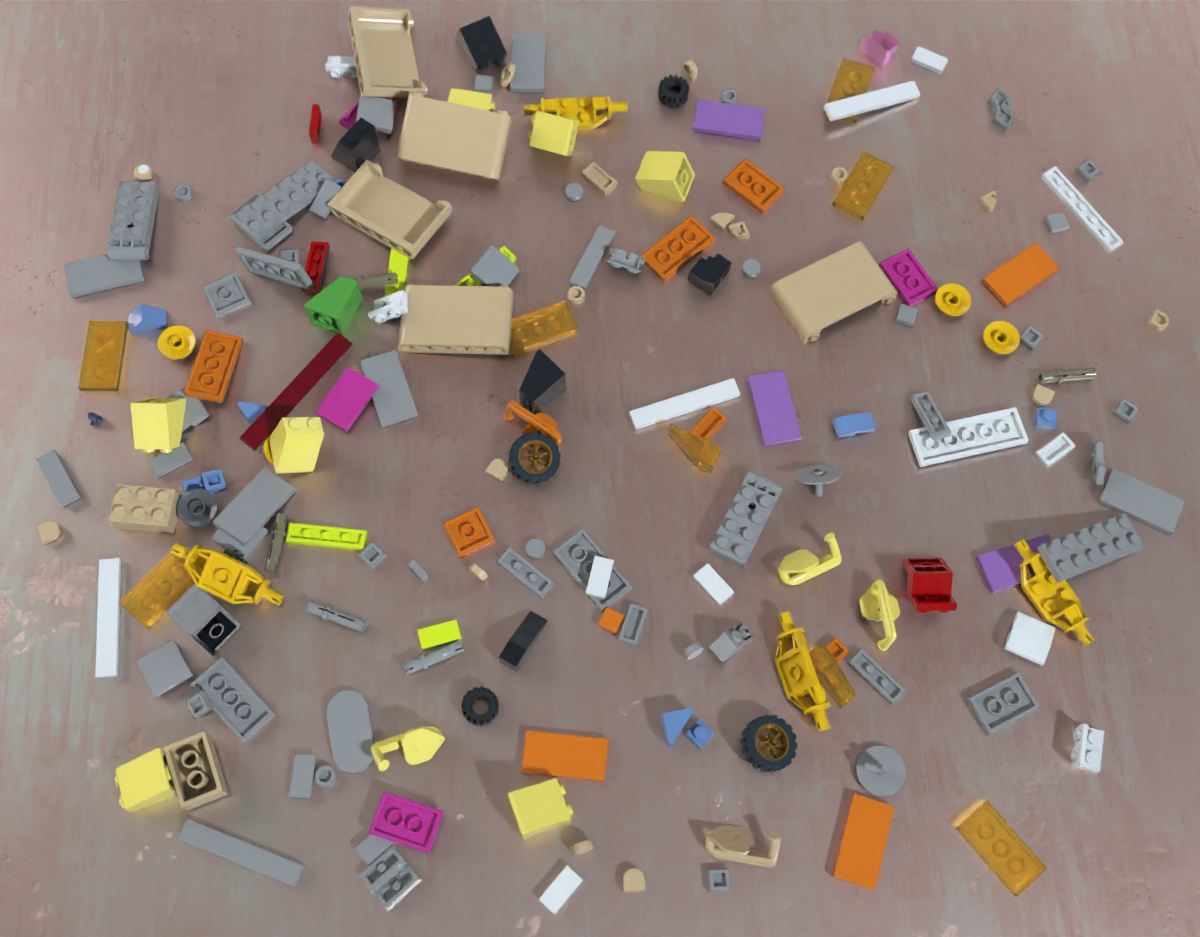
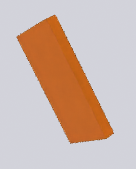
M690 215L641 256L646 259L645 265L658 278L666 282L715 242L716 238Z
M1034 243L985 276L982 282L1006 307L1056 273L1060 267L1037 243Z
M206 330L185 387L184 395L223 403L243 344V337Z
M526 730L521 773L604 782L609 739Z
M855 793L852 795L832 877L875 891L894 806Z

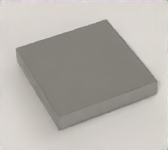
M236 272L202 287L217 319L251 304Z

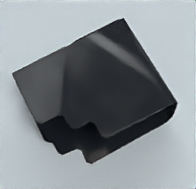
M717 254L715 257L709 256L707 259L700 258L690 270L687 280L711 296L729 273L732 262L720 254Z

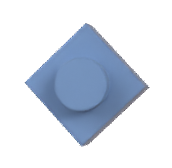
M1038 407L1036 410V427L1055 429L1057 427V410Z
M699 719L685 735L700 749L714 733Z

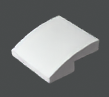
M1018 611L1014 616L1012 628L1008 633L1004 649L1043 666L1053 640L1055 627Z

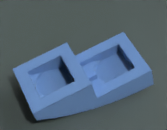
M871 412L841 416L832 420L837 437L854 436L856 433H869L876 430Z
M221 469L201 473V477L182 481L184 493L193 489H203L212 494L226 487Z

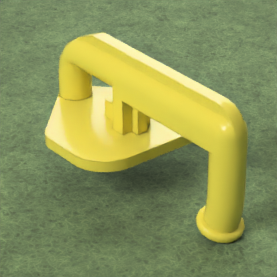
M829 533L825 536L824 540L829 544L831 555L821 560L806 549L797 550L785 556L778 568L782 582L788 585H798L838 566L842 561V556L835 534Z
M877 579L861 597L859 605L861 614L865 619L869 621H883L886 637L879 640L877 646L881 651H886L897 637L894 620L899 617L900 609L898 600L887 591L884 581Z
M418 727L406 733L374 743L371 746V753L380 771H385L389 767V761L384 759L383 754L403 747L407 763L416 765L430 760L444 742L445 737L438 727Z

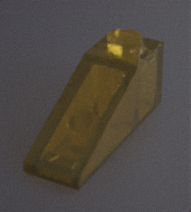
M670 424L668 436L694 466L702 472L712 473L723 447Z
M821 643L809 652L818 680L840 708L853 700L857 694L836 659L825 645Z

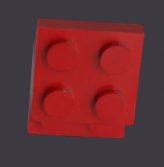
M942 557L903 558V567L908 573L906 595L916 611L921 613H928L929 611L947 613L957 610V602L951 595L953 572Z

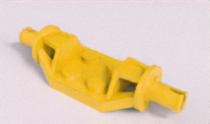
M607 95V98L574 97L547 100L541 97L539 105H524V114L528 116L536 114V111H554L556 115L580 120L578 130H592L607 119H611L612 112H627L628 105L627 101L612 102L610 95ZM606 109L605 113L596 116V110Z
M1025 539L1014 544L1013 546L1024 559L1023 563L1019 565V568H1021V588L1043 620L1062 629L1064 633L1074 631L1083 646L1094 641L1095 639L1084 625L1089 617L1085 616L1078 597L1066 580L1057 583L1040 553H1034ZM1027 564L1031 565L1035 576L1032 578ZM1064 615L1071 625H1068L1059 616Z
M176 542L172 547L174 550L170 551V554L186 560L184 569L188 570L197 587L232 604H259L262 599H265L279 607L283 601L282 599L285 597L284 594L269 588L271 582L269 578L265 579L251 566L216 549L203 548L197 544L191 550ZM195 563L203 567L201 572L194 566ZM247 591L255 592L256 595H249L245 593Z
M784 612L778 615L784 632L777 637L779 644L774 659L787 698L802 709L804 715H813L818 732L828 730L831 726L829 725L825 710L831 707V703L827 702L824 687L820 686L808 652L809 645L803 635L805 630L804 628H795L791 613ZM792 638L793 649L787 651L788 639ZM811 695L815 705L810 706L803 697Z

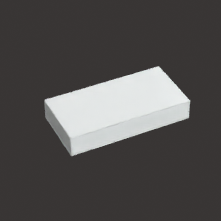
M918 46L910 62L941 75L948 59Z
M1062 432L1036 451L1034 456L1045 468H1048L1074 449L1076 445Z
M599 556L594 557L586 595L605 599L614 560Z
M708 563L693 575V578L718 606L734 594V591Z
M566 866L539 898V901L552 913L556 914L583 879Z

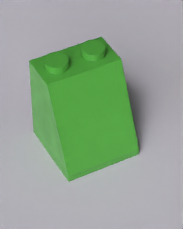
M340 276L305 303L304 308L310 323L334 333L339 332L344 336L363 301L358 282L353 278Z

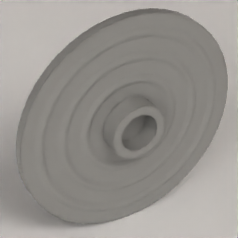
M828 465L808 466L795 473V479L798 482L815 485V496L818 497L823 496V484L834 482L841 477L840 469Z
M873 746L866 749L860 755L856 765V774L860 784L869 793L876 796H889L896 793L903 786L906 779V767L901 756L893 749L886 746Z

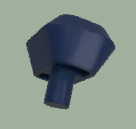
M94 412L88 413V419L91 420L90 425L94 426V423H100L103 420L102 416Z

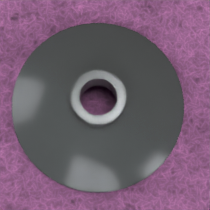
M193 489L186 492L177 504L179 518L183 523L192 527H201L210 523L216 516L218 509L215 497L203 489ZM201 507L202 511L196 513V508Z

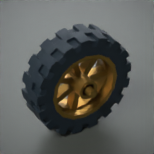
M525 433L513 443L509 451L508 463L510 464V469L512 473L514 472L516 478L523 480L524 483H543L556 473L560 465L561 454L558 450L559 447L553 442L551 437H547L544 433ZM535 444V452H532L528 445ZM539 446L544 448L546 452L539 454ZM525 448L530 456L521 455L522 450ZM548 455V463L541 460L540 457ZM521 459L529 460L525 467L521 463ZM537 462L544 465L545 468L538 471ZM534 464L535 472L529 471L527 468Z
M776 715L758 717L749 722L742 731L743 738L740 740V744L743 747L741 748L742 753L745 754L746 761L751 763L753 768L760 769L761 772L771 773L784 769L792 763L791 760L796 756L795 749L798 747V743L795 741L797 739L796 734L792 732L793 728L791 725L785 723L786 720L783 718L779 719ZM762 729H765L766 738L759 733ZM770 730L774 731L776 735L771 737ZM757 737L761 740V743L758 744V745H757ZM774 747L781 749L779 755ZM759 748L764 750L763 754L760 752ZM769 750L774 759L767 758Z

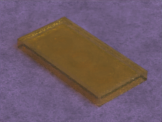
M843 58L827 103L867 93L875 68ZM859 114L841 119L856 124Z
M863 151L834 199L832 206L864 220L895 166Z
M566 301L512 319L509 350L511 358L579 334L578 326Z
M89 321L78 385L80 391H118L128 331L127 321Z
M169 554L119 604L149 630L195 584L188 570L184 569L186 560ZM195 563L194 566L201 572L203 567Z
M988 800L956 827L1015 897L1019 896L1048 869Z

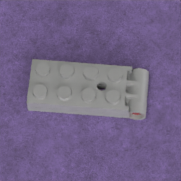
M156 182L119 183L108 240L107 252L109 260H148L159 197V188Z
M749 470L708 552L743 569L784 486Z

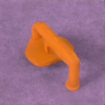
M515 401L508 402L504 419L508 421L513 420L516 414L528 422L522 432V436L525 433L532 432L544 433L547 437H551L555 444L560 446L562 435L558 431L557 423L554 419L545 413L534 415ZM535 444L529 445L534 449L536 448Z

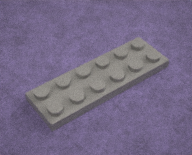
M311 160L232 214L230 220L256 242L312 203L326 178L332 182L336 180Z
M1124 513L1037 547V550L1055 581L1059 583L1139 551L1145 545Z

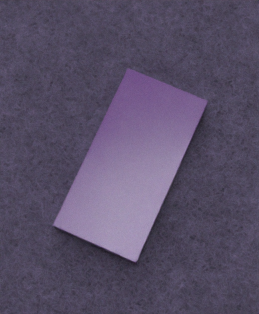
M698 99L693 131L761 141L765 109Z
M784 370L748 376L747 380L764 446L801 440L802 436Z
M1049 534L1026 540L1032 551L1037 554L1039 553L1037 547L1052 541ZM1013 545L980 554L976 557L991 593L1021 584V568H1019V565L1023 563L1024 559ZM1027 564L1032 578L1035 576L1031 565Z

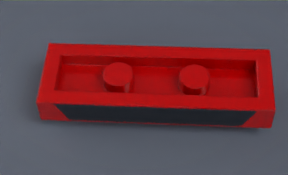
M311 241L305 271L314 285L311 290L301 287L302 292L319 293L321 291L330 250L329 242Z

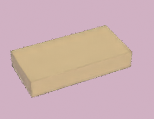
M593 161L581 171V176L605 196L618 185L614 178Z

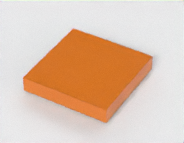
M479 507L443 523L460 558L495 542V538Z

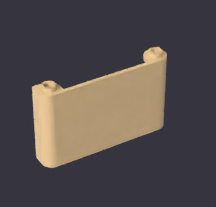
M350 6L348 25L361 96L408 98L413 92L421 93L423 97L427 95V85L424 81L419 80L410 30L414 27V18L411 17L410 10Z
M413 92L412 95L408 96L396 158L499 181L512 117L508 116L506 111L498 110L496 113L425 98L423 94Z
M366 160L327 204L329 210L343 222L402 255L414 259L450 216L452 206L446 200H438L435 204L383 176L382 168L379 164Z
M862 241L778 280L772 285L770 293L803 343L809 340H816L823 328L879 300L887 304L893 302L898 293Z
M409 284L404 287V291L408 293V313L401 315L397 346L399 352L509 355L514 294L508 286Z

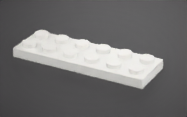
M1016 407L946 422L951 430L950 437L932 440L925 427L908 432L920 467L1023 445L1029 441Z

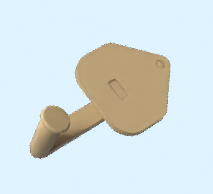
M724 825L707 833L705 847L711 855L718 859L773 867L777 862L782 836L779 833L769 835V840L771 841L769 853L750 850V834L746 829L738 826Z

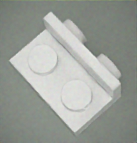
M328 56V63L325 64L328 77H358L354 56Z
M401 290L375 300L374 310L368 312V317L375 320V322L383 323L388 319L408 313V293Z
M1083 723L1077 726L1073 733L1075 748L1071 752L1072 767L1097 773L1100 772L1104 731L1090 728L1088 724Z

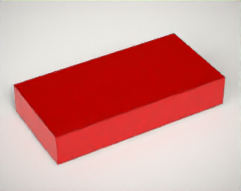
M312 104L309 136L312 144L319 143L322 120L319 104Z

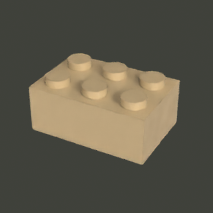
M117 484L108 521L116 529L174 534L178 519L177 504L181 495L175 489Z
M204 731L163 747L181 808L189 811L229 795L210 734Z

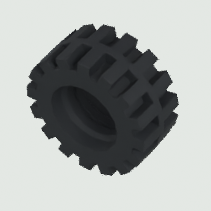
M669 75V78L666 76L664 80L660 81L658 97L663 105L667 104L669 108L670 106L676 108V106L681 107V104L684 105L687 101L689 84L686 79L683 80L682 76L677 77L678 75L672 77V75ZM677 89L680 93L671 94L667 90Z
M481 686L480 688L474 687L473 690L467 691L461 704L463 715L467 721L476 726H484V724L491 723L499 711V702L495 693L489 688L486 689ZM478 698H484L489 703L487 712L480 715L474 713L472 703Z

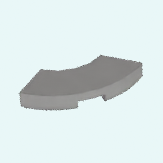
M998 88L989 98L988 103L995 112L992 122L1007 131L1013 120L1014 112L1012 111L1010 99Z
M1093 436L1091 441V459L1094 461L1092 468L1093 479L1096 484L1103 485L1106 467L1103 458L1104 442L1100 436Z

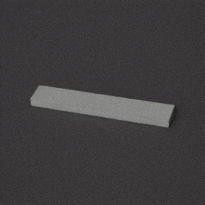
M186 819L177 838L296 887L304 869V866L190 819Z

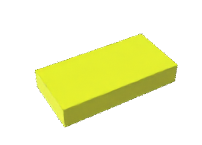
M457 619L417 630L422 650L462 640Z

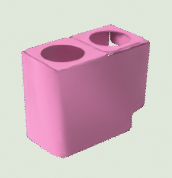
M874 30L872 37L865 38L864 36L862 38L859 50L880 68H883L894 59L899 41L887 31L883 33L882 31L877 32Z

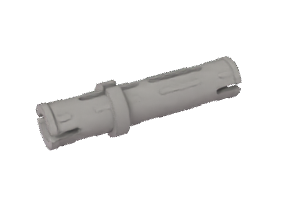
M311 600L306 609L307 613L322 617L324 621L330 620L361 633L364 632L367 626L366 620L335 610L331 605L325 606Z
M457 640L423 655L421 653L419 657L402 664L406 674L409 675L422 668L428 669V666L461 652L463 653L464 650L460 640Z

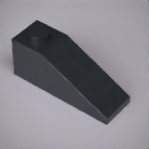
M530 611L499 655L500 663L518 672L548 620Z

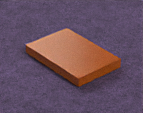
M744 159L722 181V184L760 213H763L785 191L784 187L747 159Z

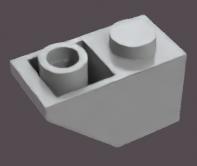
M740 622L725 631L709 648L724 662L749 643L755 636L751 633L748 626Z

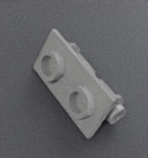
M618 247L611 248L610 255L612 256L607 259V262H610L612 266L618 268L622 266L632 273H641L644 269L643 266L646 259L643 256L631 252L629 258H626L628 251Z

